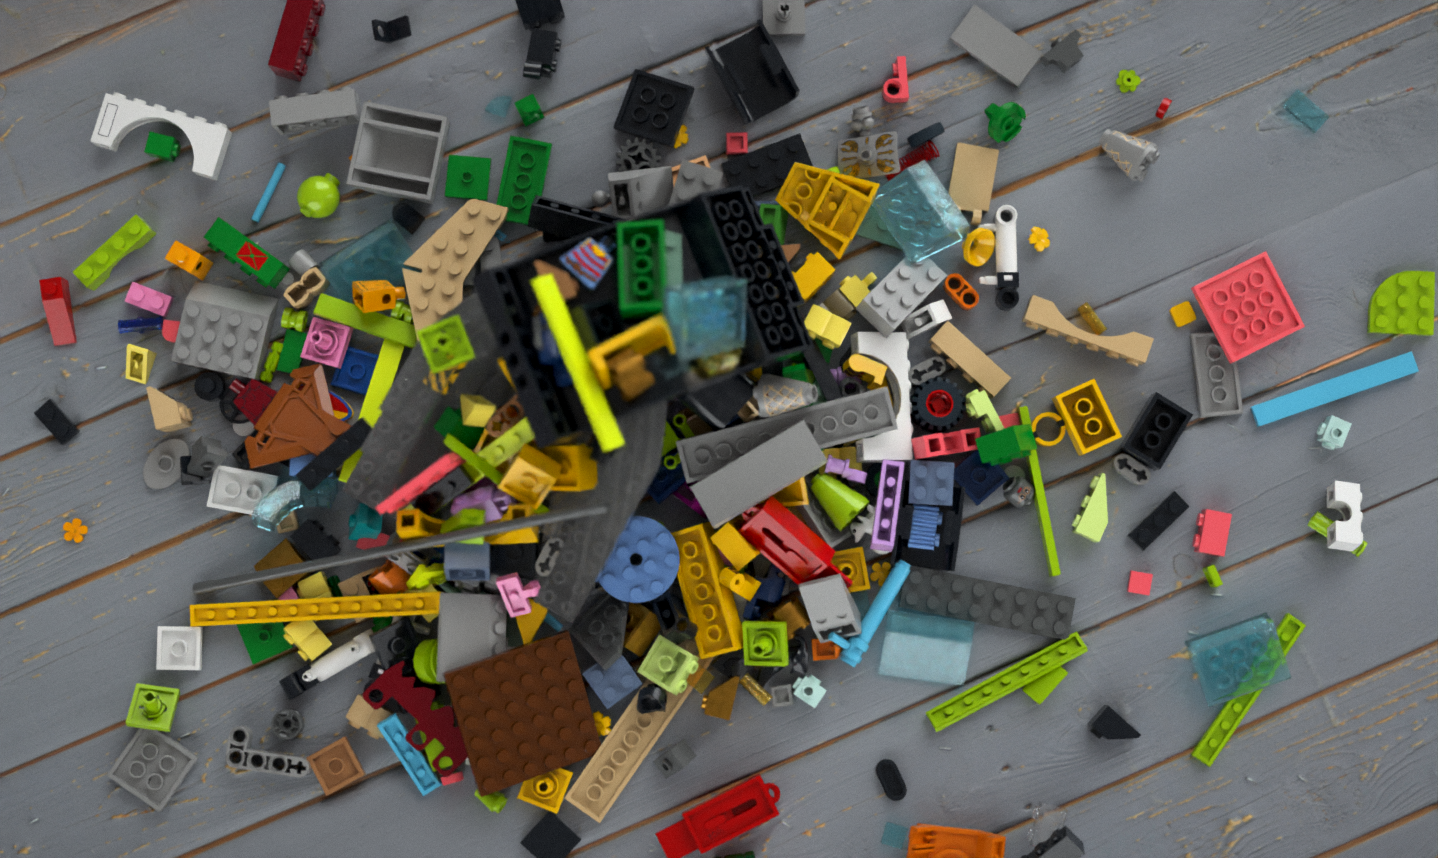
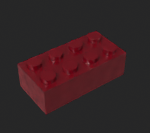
M287 0L268 62V66L277 76L301 82L302 76L305 77L308 69L306 62L308 56L311 57L314 45L312 42L314 36L317 37L319 33V18L323 17L326 6L323 0Z

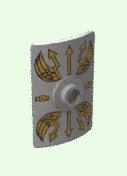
M893 131L840 140L838 142L840 174L862 179L899 173L897 132Z

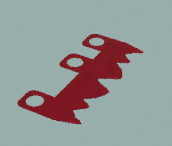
M401 661L380 675L363 692L362 697L373 709H379L391 697L399 702L418 721L406 734V741L415 750L422 751L436 738L445 749L432 761V766L442 776L448 777L468 758L459 726L453 727V710L450 705L431 710L435 691L426 687L412 688L415 677H402L401 669L404 666V661ZM373 689H379L383 693V699L379 703H373L369 699V693ZM416 731H422L426 735V741L421 745H417L412 741V735ZM442 757L451 758L453 761L451 769L442 770L439 767V760Z

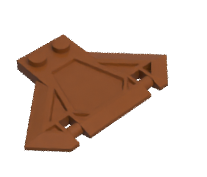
M322 363L294 369L289 375L294 379L291 385L286 383L282 385L254 426V429L258 431L255 438L248 435L244 441L251 469L308 454L317 457L351 427V425L334 416ZM301 384L304 385L302 391L298 390ZM265 437H268L269 439L266 444L263 443Z

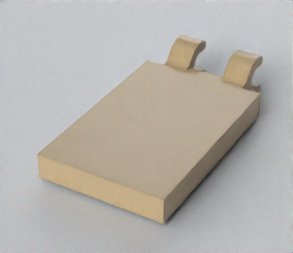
M957 142L946 201L947 206H952L950 221L958 222L961 210L972 212L970 225L978 226L981 223L982 212L988 213L999 150Z

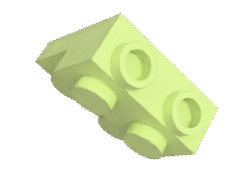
M976 389L964 396L966 399L965 412L969 418L972 417L973 420L982 417L983 421H981V424L986 433H993L1004 429L985 390L979 392Z
M659 634L637 672L670 693L678 695L679 692L682 693L687 688L688 682L686 680L688 676L697 671L699 667L697 661L699 658Z

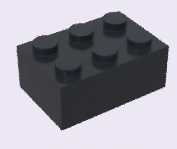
M1155 392L1150 395L1118 449L1154 471L1160 470L1193 414Z

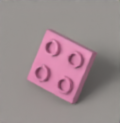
M313 317L300 357L341 369L354 328Z

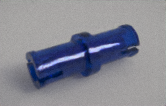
M140 316L137 319L118 320L120 334L128 332H139L141 334L145 333V331L163 329L162 316L152 318Z

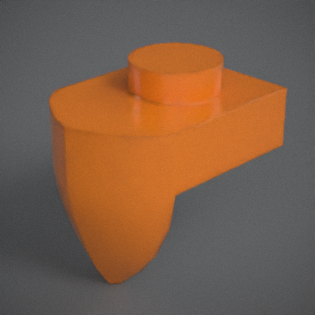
M811 639L813 661L832 660L840 656L842 647L834 642L820 643L819 639Z

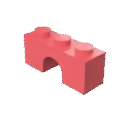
M980 427L912 438L914 458L918 460L978 450L975 439L981 437Z

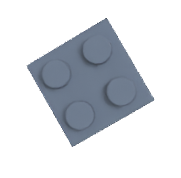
M911 460L909 504L953 506L955 463Z
M484 541L483 545L466 543L445 544L444 571L446 580H490L491 553L489 543Z
M623 653L606 671L597 663L583 673V676L607 709L643 684V681Z

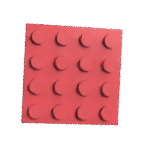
M1266 251L1191 288L1230 364L1305 327Z
M454 451L445 455L375 508L380 514L387 511L391 514L409 505L418 498V495L426 492L435 485V482L437 483L451 473V470L464 464L466 460Z

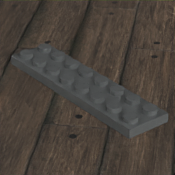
M916 566L910 567L911 571L902 585L898 606L901 608L1065 640L1069 638L1076 600L1073 597Z

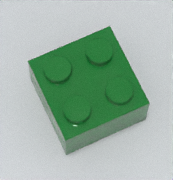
M1030 424L1011 426L975 439L982 464L991 463V466L1003 465L1012 462V459L1030 456V451L1038 449Z

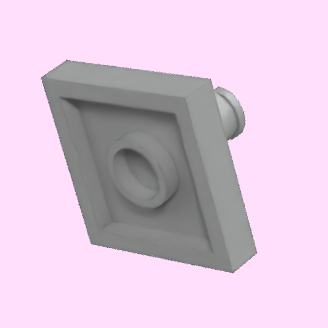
M762 0L763 24L771 37L805 36V0Z

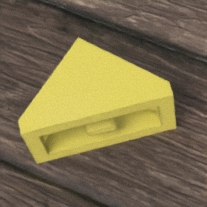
M128 344L125 378L146 384L157 353Z
M460 395L463 425L484 427L494 413L496 406L483 396Z

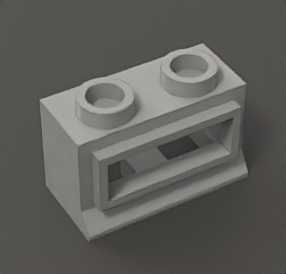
M396 531L389 537L386 545L400 542L401 538ZM432 547L417 550L424 555L421 559L413 554V551L386 557L412 575L419 565L425 564L426 568L428 567L436 550Z

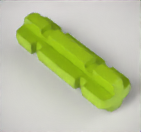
M273 342L272 352L268 354L263 367L265 369L259 377L260 380L267 383L272 381L274 376L272 373L276 371L283 348L282 343Z

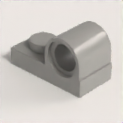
M299 250L288 261L289 265L287 267L290 270L279 285L286 291L290 285L300 281L306 271L314 267L319 269L321 266L307 251Z

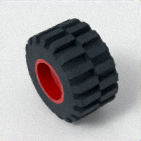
M936 377L935 379L931 378L923 382L915 389L914 394L910 398L912 403V413L910 415L912 418H915L916 425H921V429L924 431L927 429L930 433H942L958 424L964 416L963 412L966 410V406H964L966 399L962 397V389L958 390V385L955 382L953 384L950 383V379L947 378L943 380L941 377Z

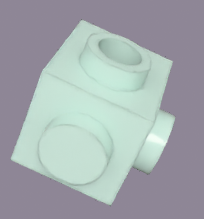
M1333 415L1326 417L1324 423L1321 422L1317 429V441L1322 442V446L1330 450L1343 447L1352 423Z
M805 675L803 678L798 677L792 686L795 689L793 694L813 708H816L827 690L820 686L822 681L813 675H810L809 678Z

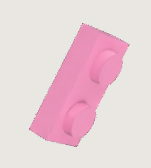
M132 282L125 302L166 317L174 298Z

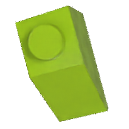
M463 508L442 523L440 534L486 525V510ZM485 536L455 543L483 545Z

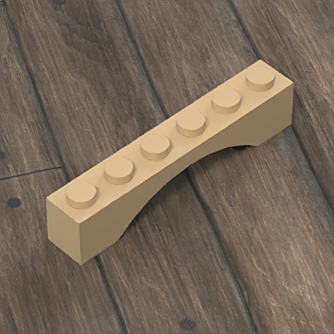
M1035 295L1030 297L1022 318V322L1026 323L1025 326L1034 330H1038V328L1044 329L1046 334L1058 337L1060 335L1066 337V341L1077 345L1079 342L1085 344L1086 348L1091 351L1098 352V350L1107 352L1106 356L1114 359L1121 357L1126 359V363L1133 366L1146 363L1154 338L1134 331L1118 336H1099L1085 332L1066 320L1052 301Z

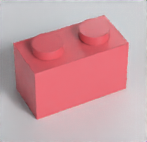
M1209 509L1202 510L1196 520V525L1199 528L1198 533L1193 537L1192 546L1195 547L1194 552L1217 557L1225 556L1232 514Z

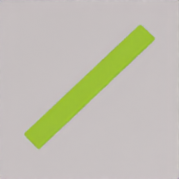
M447 434L444 441L446 446L495 483L500 484L503 477L502 473L452 435ZM540 504L537 510L533 509L536 514L549 512V509Z

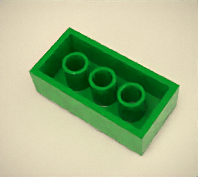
M663 220L617 223L620 309L623 318L652 317L660 314L662 316L669 315L666 229Z

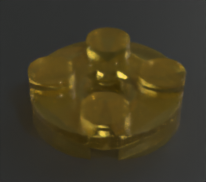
M712 332L704 334L698 340L694 355L697 362L708 374L727 373L737 367L741 350L738 343L732 337L727 335L725 338L719 336L720 333ZM714 350H715L717 353H720V352H721L722 354H721V355H716V354L714 353Z

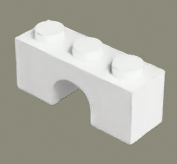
M1334 481L1327 487V508L1336 509L1343 516V521H1335L1327 527V548L1354 551L1362 544L1363 533L1361 532L1363 514L1360 512V504L1362 502L1360 484Z

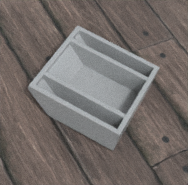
M364 101L346 184L371 193L434 204L450 127L448 117Z
M195 281L185 300L171 361L250 380L255 379L260 382L259 377L263 371L279 299Z

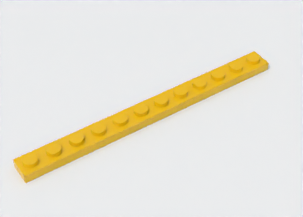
M442 591L189 605L190 627L439 614V598Z

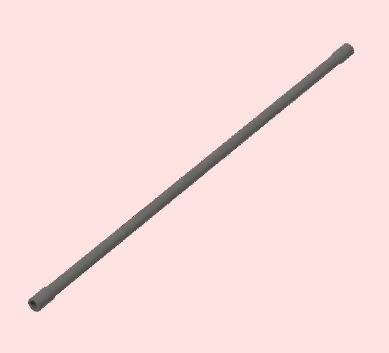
M608 499L589 502L585 505L223 579L202 581L193 584V592L198 596L227 588L558 521L609 513L611 507Z

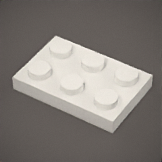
M219 465L213 472L207 507L272 518L280 476Z

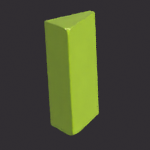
M1059 666L1026 684L1022 691L1040 705L1068 672Z

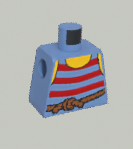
M607 236L598 244L591 238H588L560 259V264L592 293L612 265L613 259L608 253L616 245Z

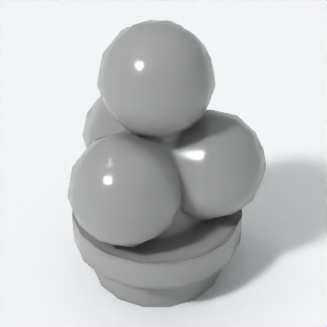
M869 106L853 108V114H851V118L854 119L851 122L852 129L860 131L859 137L872 135L870 129L874 126V120L869 117L872 116Z

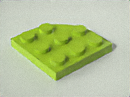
M1404 271L1384 280L1375 289L1369 301L1367 333L1434 335L1435 272Z

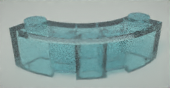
M298 478L279 485L265 495L251 514L253 525L274 532L278 524L287 515L291 514L292 510L299 507L316 506L331 509L339 492L338 480L326 478L312 491H309Z

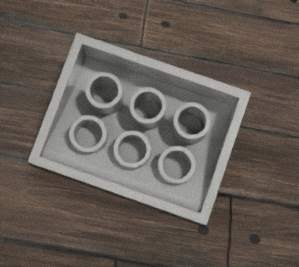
M440 593L436 682H445L443 672L505 651L507 608L501 595Z

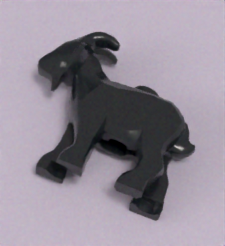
M795 634L793 638L797 639L800 644L788 647V661L793 664L790 674L794 672L805 674L808 670L809 659L807 643L801 635ZM744 648L720 654L712 662L711 666L731 678L734 662L740 659L744 660ZM752 666L755 670L743 688L760 701L763 697V689L766 683L784 667Z

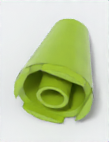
M818 473L811 480L813 484L811 490L839 531L845 529L870 502L865 496L827 473L823 475Z

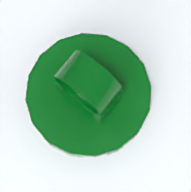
M1008 102L1000 107L991 103L984 110L986 116L990 119L988 134L998 143L1000 141L1009 142L1016 137L1022 129V126H1020L1022 118L1024 120L1026 118L1025 110L1015 102Z

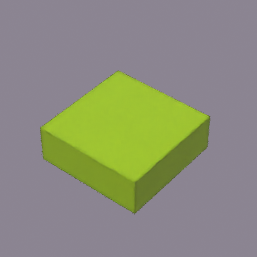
M1215 565L1203 567L1202 570L1210 587L1223 585Z

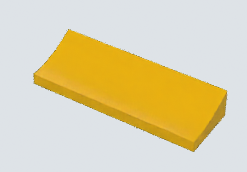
M711 522L672 532L671 534L679 550L677 577L689 619L698 626L695 640L701 660L743 648V630L732 590L719 581V575L725 569L718 547L716 544H712L713 541L710 538L715 534Z

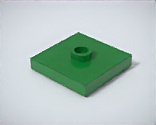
M449 154L445 197L488 201L492 159Z
M284 622L237 624L253 664H257L294 647L293 644L290 645L283 637L285 634L283 629L286 627Z

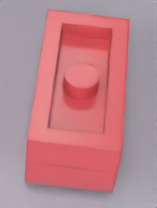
M898 56L895 63H892V73L897 78L887 80L882 89V97L888 103H906L909 99L906 56ZM895 87L898 93L891 95L888 93L887 88Z

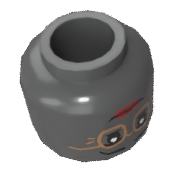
M1022 476L1010 477L1003 486V496L1017 508L1025 505L1029 506L1035 499L1034 486Z

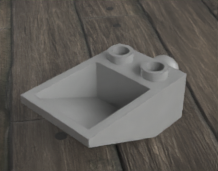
M671 166L608 173L610 193L607 194L602 190L596 191L592 195V203L596 207H604L608 202H611L613 216L624 219L667 206L670 203L674 189Z
M841 574L799 584V590L808 616L820 643L831 641L828 639V635L831 632L836 633L847 641L850 636L862 634L860 612Z

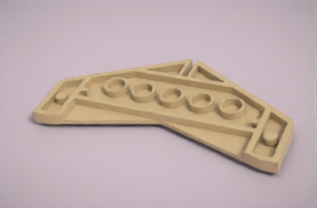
M478 199L469 200L403 263L404 266L422 270L419 273L402 268L415 331L436 324L463 303L465 279L497 230L505 222L509 211L507 207Z

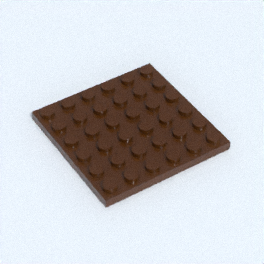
M568 630L443 672L478 793L481 797L594 756L601 746Z

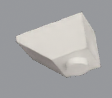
M944 299L911 313L901 323V327L906 332L907 339H911L952 319V316Z

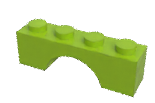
M135 214L80 264L73 273L88 289L95 291L110 277L112 269L123 257L136 249L142 248L157 233L143 218Z

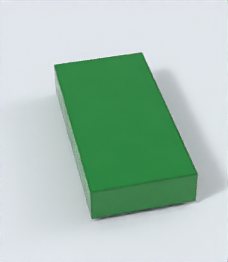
M290 329L286 330L277 371L291 374L294 369L301 368L303 358L300 356L307 333Z

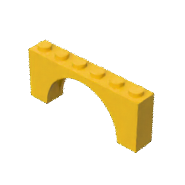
M530 504L508 505V511L502 518L487 522L486 525L535 515ZM419 509L397 510L396 532L403 542L440 534L441 525L445 521L430 517ZM539 526L485 536L484 541L490 545L537 543L539 541Z

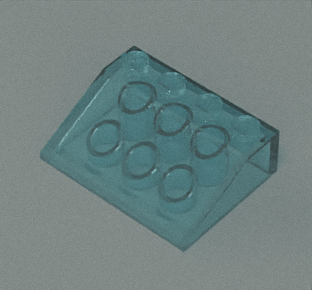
M926 160L908 167L880 187L872 203V206L911 264L965 239L970 228V224Z
M392 218L319 263L322 272L343 301L354 304L352 299L353 281L387 280L394 287L403 286L406 290L402 268L419 273L422 272V270L404 266L403 263L414 252Z
M725 275L664 287L663 311L679 360L744 347L747 279Z
M888 610L885 619L878 674L964 686L975 622Z
M1266 612L1184 641L1209 707L1291 679L1274 622Z

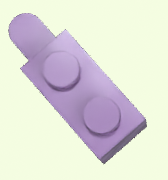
M493 485L457 495L453 498L451 513L455 515L463 508L486 510L487 523L502 518L503 511L508 509V505H516L517 500L502 490L497 491Z

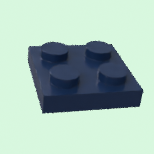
M975 450L954 470V481L960 488L965 487L966 495L976 506L1009 479V476L999 465L991 466V463L982 464L978 450Z

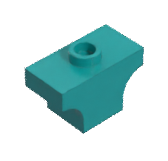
M360 503L354 514H350L348 539L356 541L360 538L377 539L382 529L383 514H380L378 510L371 509L368 504Z

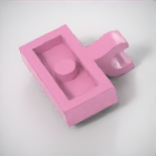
M517 572L497 577L496 584L510 617L531 613L532 607L528 597L540 595L539 589H541L539 581L534 580L523 586Z

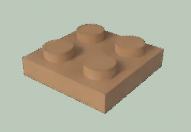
M346 736L306 757L326 796L366 775Z

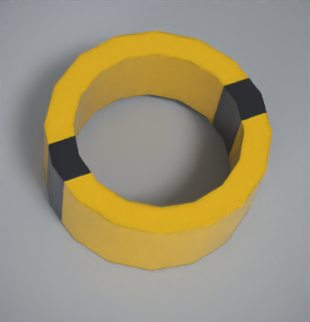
M1041 413L1031 422L1035 442L1040 446H1054L1065 435V423L1055 413ZM1048 417L1057 422L1059 435L1055 440L1050 442L1044 441L1037 435L1036 425L1041 418Z

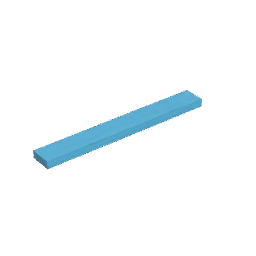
M1411 351L1251 406L1250 408L1256 425L1259 427L1416 373L1419 370Z

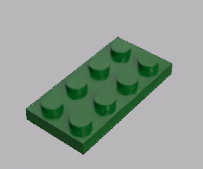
M510 135L496 205L508 208L509 211L505 221L528 225L531 204L536 195H543L552 143Z

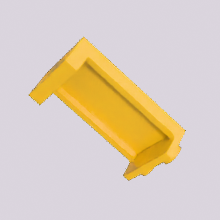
M662 314L588 352L591 367L603 391L612 387L607 365L604 361L625 347L631 346L634 352L639 353L641 357L663 345L667 346L671 354L676 352L674 344L677 341L673 334L675 329L670 320L665 321Z

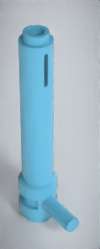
M901 559L894 564L861 621L862 634L850 636L848 641L834 632L828 635L829 640L843 648L840 660L854 668L857 663L860 664L863 652H867L870 640L911 571L910 564Z

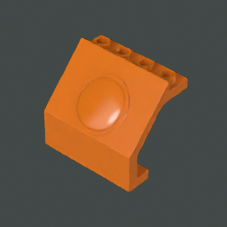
M917 823L916 826H910L906 858H1004L1006 837L982 830Z

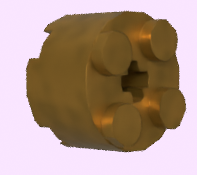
M631 346L625 347L604 361L607 365L611 382L616 384L619 389L622 388L623 391L620 392V395L626 401L655 383L649 371L645 372L643 365H645L643 358L639 353H635Z
M795 594L789 597L791 601L787 604L782 601L778 607L770 610L767 613L769 618L764 617L761 619V621L786 622L787 641L795 636V630L800 627L804 629L811 623L806 608Z

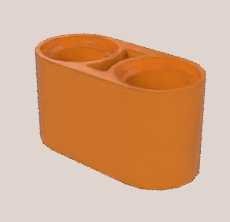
M953 273L945 279L943 283L944 291L961 309L967 311L977 305L979 301L978 293L961 275ZM951 279L956 280L959 283V288L951 289L948 281ZM963 296H972L973 304L968 305L964 303Z

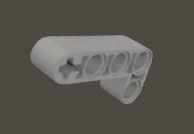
M241 725L230 731L225 761L230 767L297 778L311 773L310 762L305 756L251 748L253 732L250 727ZM238 730L245 732L244 741L237 739L236 734ZM235 751L239 752L242 756L240 763L235 762L233 759ZM256 755H260L263 758L261 766L256 765L254 762ZM277 758L284 760L285 766L283 769L276 767L275 762ZM302 763L303 766H306V769L303 771L298 767L291 768L292 764Z

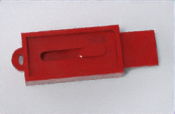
M773 496L768 497L761 504L758 503L742 513L744 520L738 532L797 585L841 574L847 588L852 585L853 581L831 563L836 551Z
M759 773L682 812L684 819L655 834L667 858H681L697 849L703 854L780 815L775 805L780 798V789L774 783H764ZM769 789H772L774 792V797L770 795Z

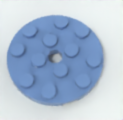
M632 516L598 580L600 585L610 595L625 602L641 603L659 597L672 585L679 569V550L674 537L664 525L656 520L645 516ZM638 553L642 556V562L639 565H633L630 562L632 554Z

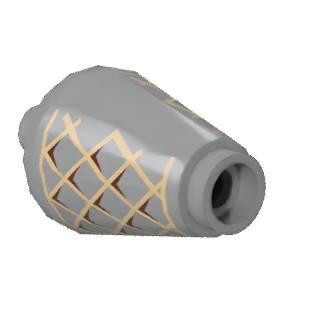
M1107 129L1099 140V144L1102 145L1104 151L1132 181H1143L1148 173L1147 168L1151 163L1154 164L1160 156L1158 145L1115 130Z
M770 374L761 375L758 386L753 388V396L758 400V413L760 417H773L810 405L812 402H816L818 396L815 385Z

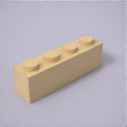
M949 321L929 340L930 348L936 354L945 356L947 358L946 363L953 369L958 368L963 373L961 376L968 383L971 384L973 382L977 385L979 392L985 390L991 399L1011 379L1009 375Z

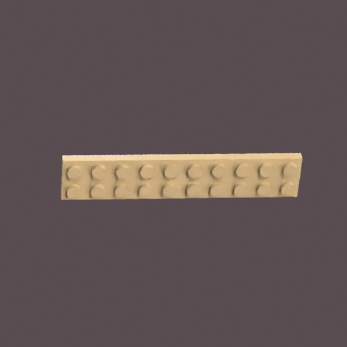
M695 637L686 639L678 644V646L699 658L697 661L699 667L694 674L688 676L686 680L688 685L685 691L674 695L661 687L668 696L666 711L644 714L639 713L637 710V693L564 799L598 823L607 814L715 656L701 660ZM647 678V680L644 682L640 690L644 687H647L649 684L656 683Z

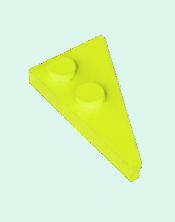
M434 563L427 568L425 564L419 565L406 583L409 591L415 589L420 591L426 589L431 584L437 583L439 585L446 582L444 563Z

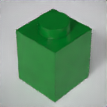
M149 132L144 152L151 157L174 162L175 157L179 156L181 146L175 137Z

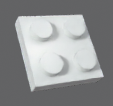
M158 626L156 670H202L203 627Z

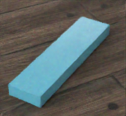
M396 712L377 723V727L423 796L442 785V782L436 773L432 771L431 765L423 753L415 750L406 741L405 737L408 730Z

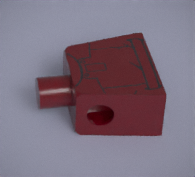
M236 378L229 386V389L238 395L233 401L234 405L253 426L256 425L278 393L255 379H251L245 385Z

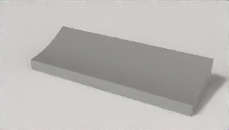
M802 420L692 485L690 488L712 526L716 529L828 463L808 426Z

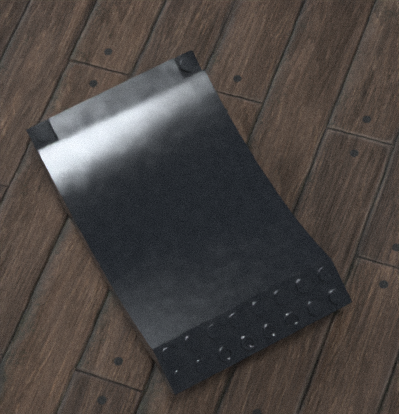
M741 185L701 192L690 199L657 208L569 239L509 265L489 268L471 279L538 449L569 441L595 429L575 383L573 382L566 387L557 386L554 365L541 363L539 348L535 346L532 318L539 316L544 311L531 283L532 280L540 277L534 262L540 261L566 272L573 279L575 277L560 264V259L588 238H591L598 244L607 236L616 245L608 253L613 259V263L595 290L590 293L576 279L580 291L576 292L578 298L564 303L589 360V351L652 319L651 317L623 318L620 309L617 223L663 220L666 230L680 234L682 236L683 293L687 290L711 284L713 290L715 289L718 293V306L720 311H723L726 316L725 328L719 332L695 338L684 307V325L682 327L673 325L675 329L673 334L677 341L674 344L676 352L671 354L667 346L663 345L642 356L645 362L643 368L645 372L649 371L655 380L654 384L628 401L620 395V392L623 390L622 388L619 389L616 384L611 382L612 387L604 391L600 386L615 421L708 385L815 349L798 309L805 305L795 278L773 224L764 225L749 187L743 188Z

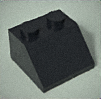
M515 0L525 30L539 29L542 27L541 25L546 23L555 24L565 17L560 0Z

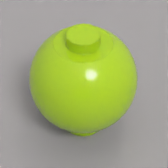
M326 173L324 177L317 175L305 179L297 191V201L301 208V213L309 218H324L331 215L337 209L340 202V192L337 188L340 185L339 180L330 173Z

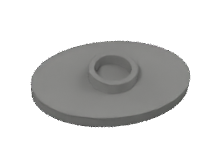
M170 439L159 444L150 453L143 468V479L147 486L153 489H164L173 485L181 478L180 457L190 456V449L186 442L180 439Z

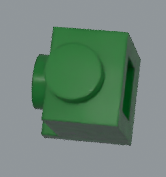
M534 94L514 103L526 127L545 118Z

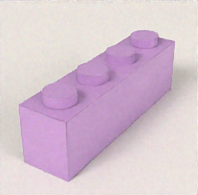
M885 459L882 461L870 549L892 552L905 462Z

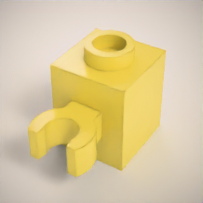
M871 272L862 281L854 275L852 278L847 276L839 283L841 286L839 290L855 306L854 310L871 292L868 287L877 280V277Z

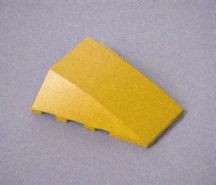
M794 162L775 201L840 260L870 209L880 184Z

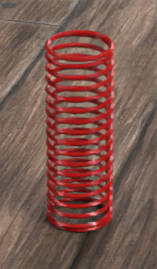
M929 140L928 143L919 146V148L914 149L908 155L905 154V157L899 158L900 172L885 175L888 181L894 184V181H900V178L902 179L908 175V172L911 174V171L914 172V169H920V166L923 167V164L926 165L929 161L931 162V159L934 160V157H939L936 146ZM931 144H932V145L934 146V148L936 149L938 155L936 154V152H935L934 149L932 148Z

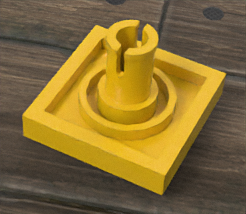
M863 547L836 551L831 563L853 581L852 585L848 588L849 592L870 589Z
M559 768L526 780L522 783L517 798L558 814L573 772Z

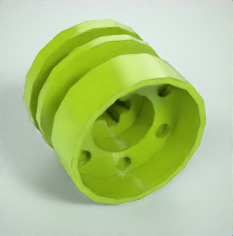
M438 639L424 640L415 650L413 658L414 669L418 678L426 684H446V682H436Z

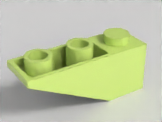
M1100 473L1098 476L1094 475L1089 485L1092 488L1089 496H1084L1080 505L1083 509L1080 515L1077 514L1072 522L1074 527L1072 532L1095 543L1100 541L1108 524L1106 478L1104 473Z

